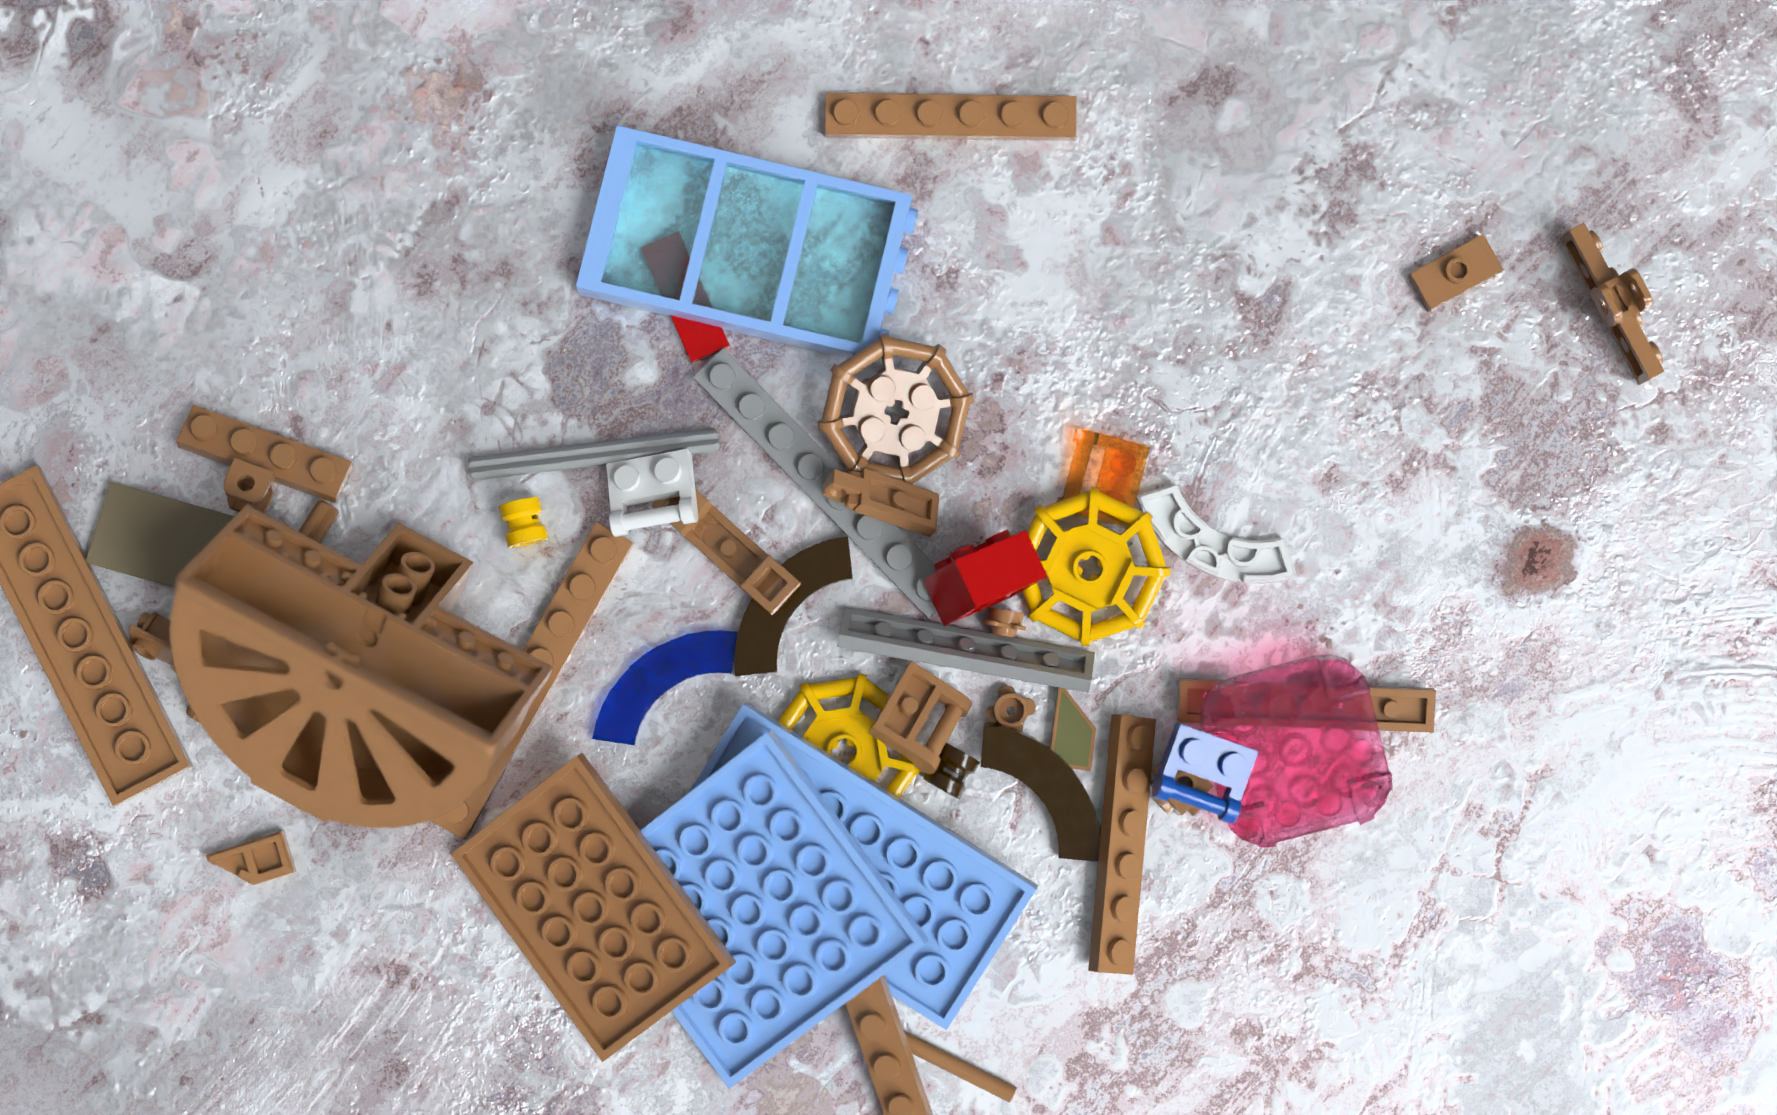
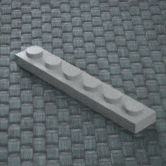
M844 607L837 647L858 652L873 653L1089 693L1092 682L1095 652L953 626H943L942 624Z

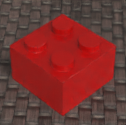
M1007 529L985 539V542L975 547L971 544L951 553L948 558L933 565L936 572L925 578L923 582L943 626H947L1012 598L1048 576L1027 531L1025 530L1011 536Z

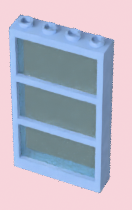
M617 125L576 289L581 296L665 316L681 317L722 327L725 330L848 359L878 340L880 334H889V330L882 329L885 313L894 314L899 290L893 289L892 284L895 273L903 274L909 250L901 248L905 232L913 234L918 209L911 208L913 196L911 194Z

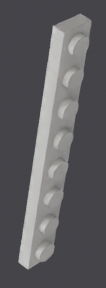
M724 348L721 349L693 376L694 380L929 619L936 612V608L923 580L936 572L933 566L934 563L898 526L854 512V510L845 507V502L839 503L822 495L824 480L834 469L843 470Z

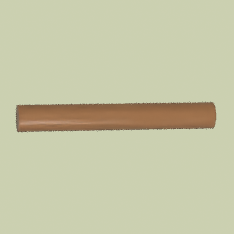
M904 1031L913 1055L1009 1103L1011 1102L1017 1087Z

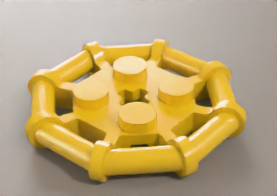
M1091 487V490L1044 507L1041 504L1034 509L1036 514L1027 530L1035 550L1037 551L1047 528L1052 531L1057 539L1047 559H1040L1049 577L1053 594L1043 601L1038 583L1023 591L1030 612L1028 615L1029 619L1033 623L1037 620L1080 641L1081 646H1090L1091 642L1135 627L1141 629L1145 626V618L1165 578L1170 576L1171 567L1166 566L1151 522L1153 516L1148 511L1143 513L1100 492L1099 487ZM1089 509L1088 523L1063 530L1055 521ZM1098 510L1130 526L1119 534L1097 523ZM1136 533L1145 554L1147 566L1135 565L1127 541ZM1091 556H1095L1098 558L1097 565L1102 568V572L1100 575L1092 574L1089 579L1082 576L1083 568L1078 565V562L1081 559L1088 560ZM1134 575L1147 576L1133 606H1131L1125 600L1124 595ZM1058 601H1062L1083 612L1082 624L1050 608ZM1117 604L1124 612V614L1091 624L1092 612L1100 608Z
M859 673L857 677L808 684L805 681L800 684L799 687L801 689L777 721L792 730L809 705H811L817 717L802 737L832 755V749L838 748L839 740L847 739L848 746H856L857 754L851 755L850 763L846 765L873 782L877 780L886 766L899 769L886 790L900 798L916 775H921L922 771L918 770L912 761L902 754L901 761L888 758L886 744L868 733L874 720L859 710L862 697L881 710L889 695L866 679L867 675ZM853 694L851 707L824 711L818 701L820 699Z

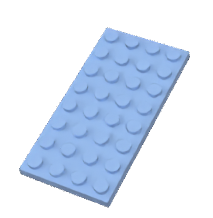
M745 702L689 792L765 733L773 730L929 938V941L924 946L884 974L891 995L947 1030L1037 890L1038 885L748 702Z

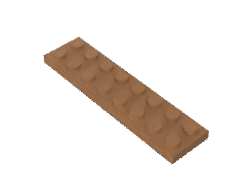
M35 465L0 484V585L112 805L119 806L193 767V764L91 565L88 564L87 557L41 467Z

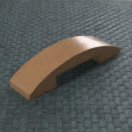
M696 490L698 522L683 524L682 521L670 524L750 597L773 615L801 583ZM680 496L655 501L651 506L659 508L679 504Z

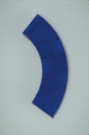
M715 630L686 634L657 646L641 656L619 678L615 686L608 693L599 712L592 739L635 746L641 724L647 713L668 690L679 683L697 676L718 673L732 674L738 632Z

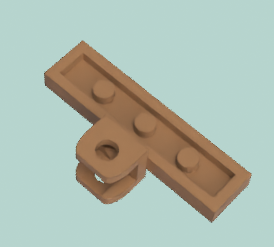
M1585 223L1569 230L1560 240L1638 385L1665 372L1661 366L1663 357L1659 348L1653 341L1648 342L1641 329L1643 320L1640 312L1652 306L1653 298L1640 273L1632 268L1619 275L1613 267L1609 268L1601 254L1603 252L1601 240L1593 230H1588Z
M195 405L192 406L176 440L177 446L180 449L230 466L224 480V491L229 508L238 512L248 503V506L265 513L278 489L277 483L337 504L353 468L352 461Z

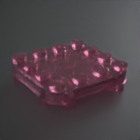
M1332 654L1314 655L1232 676L1217 683L1203 695L1199 711L1200 730L1259 751L1241 799L1239 816L1233 824L1227 823L1230 830L1242 840L1258 845L1259 848L1276 847L1277 842L1355 822L1362 825L1375 819L1374 815L1385 804L1390 790H1393L1392 773L1388 768L1370 695L1371 689L1365 676L1348 659ZM1214 782L1217 797L1222 798L1226 786Z

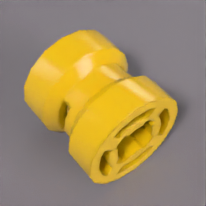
M539 497L519 499L498 506L501 519L508 523V531L505 534L508 548L525 547L549 539L547 527L538 519L542 512Z

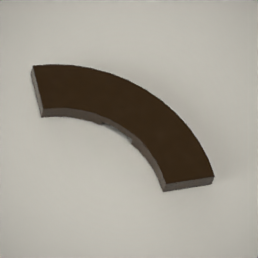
M848 536L815 544L800 551L781 564L801 585L773 615L753 598L751 599L742 618L737 635L734 656L735 677L777 673L780 640L795 610L819 590L841 581L853 580Z
M984 723L980 766L1001 771L1015 777L1031 788L1042 800L1056 828L1058 858L1098 862L1101 836L1095 808L1084 785L1071 766L1060 755L1036 740L1033 736L1006 726Z

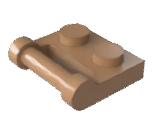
M910 661L868 733L910 759L918 770L927 774H933L940 764L939 755L960 717L967 715L972 702L963 693ZM938 700L944 704L945 711L924 746L915 739Z

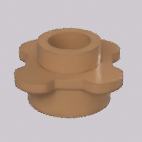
M991 607L989 619H984L983 622L984 624L992 625L990 632L992 634L1015 638L1017 630L1026 631V627L1022 626L1024 613Z
M1003 686L998 690V699L995 704L986 709L985 716L989 723H998L1023 732V723L1027 716L1034 714L1036 705L1032 699H1024L1016 694L1013 687ZM1008 707L1014 708L1015 712L1013 715L1007 714L1006 710Z

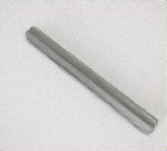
M709 428L473 456L468 460V470L473 480H483L601 466L607 463L688 449L692 455L717 452L720 443L717 430Z

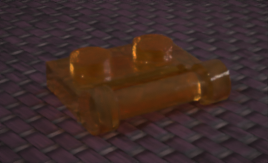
M1076 428L1072 440L1076 443L1063 495L1057 498V502L1081 493L1092 447L1105 450L1095 487H1099L1100 492L1134 508L1150 446ZM1089 509L1071 516L1089 519ZM1098 510L1097 522L1124 529L1130 526Z

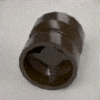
M946 743L939 755L941 761L933 774L926 773L923 779L960 800L966 790L965 781L967 777L976 772L981 762ZM943 769H949L950 771L958 774V777L956 778L952 776L951 774L943 771Z

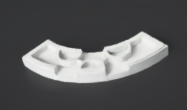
M1177 483L1135 497L1141 512L1145 513L1148 511L1153 516L1151 522L1159 540L1181 560L1201 572L1216 578L1245 584L1274 583L1297 577L1284 537L1254 541L1232 538L1217 532L1193 512L1182 496Z

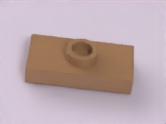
M1484 234L1413 271L1408 277L1429 312L1498 275L1504 269Z

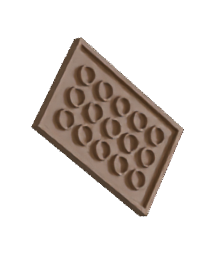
M583 753L571 759L451 853L454 860L602 1062L737 963Z

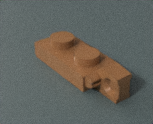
M866 468L861 472L851 471L850 473L834 469L824 480L822 495L839 503L845 502V507L854 510V512L928 537L937 530L939 495L936 492Z

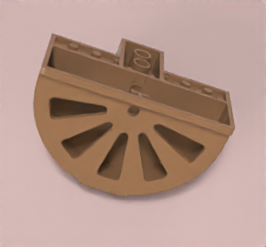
M246 504L178 575L174 586L176 594L170 623L171 651L182 690L199 722L222 752L251 778L250 783L325 823L332 820L348 825L369 828L411 826L432 820L460 805L473 793L517 733L531 702L549 679L553 666L449 612L460 599L473 562L400 523L392 529L365 562L360 565Z

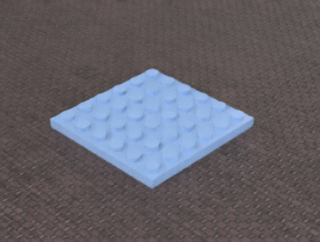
M773 730L761 736L640 830L737 962L672 1010L677 1020L729 1089L929 941V938Z

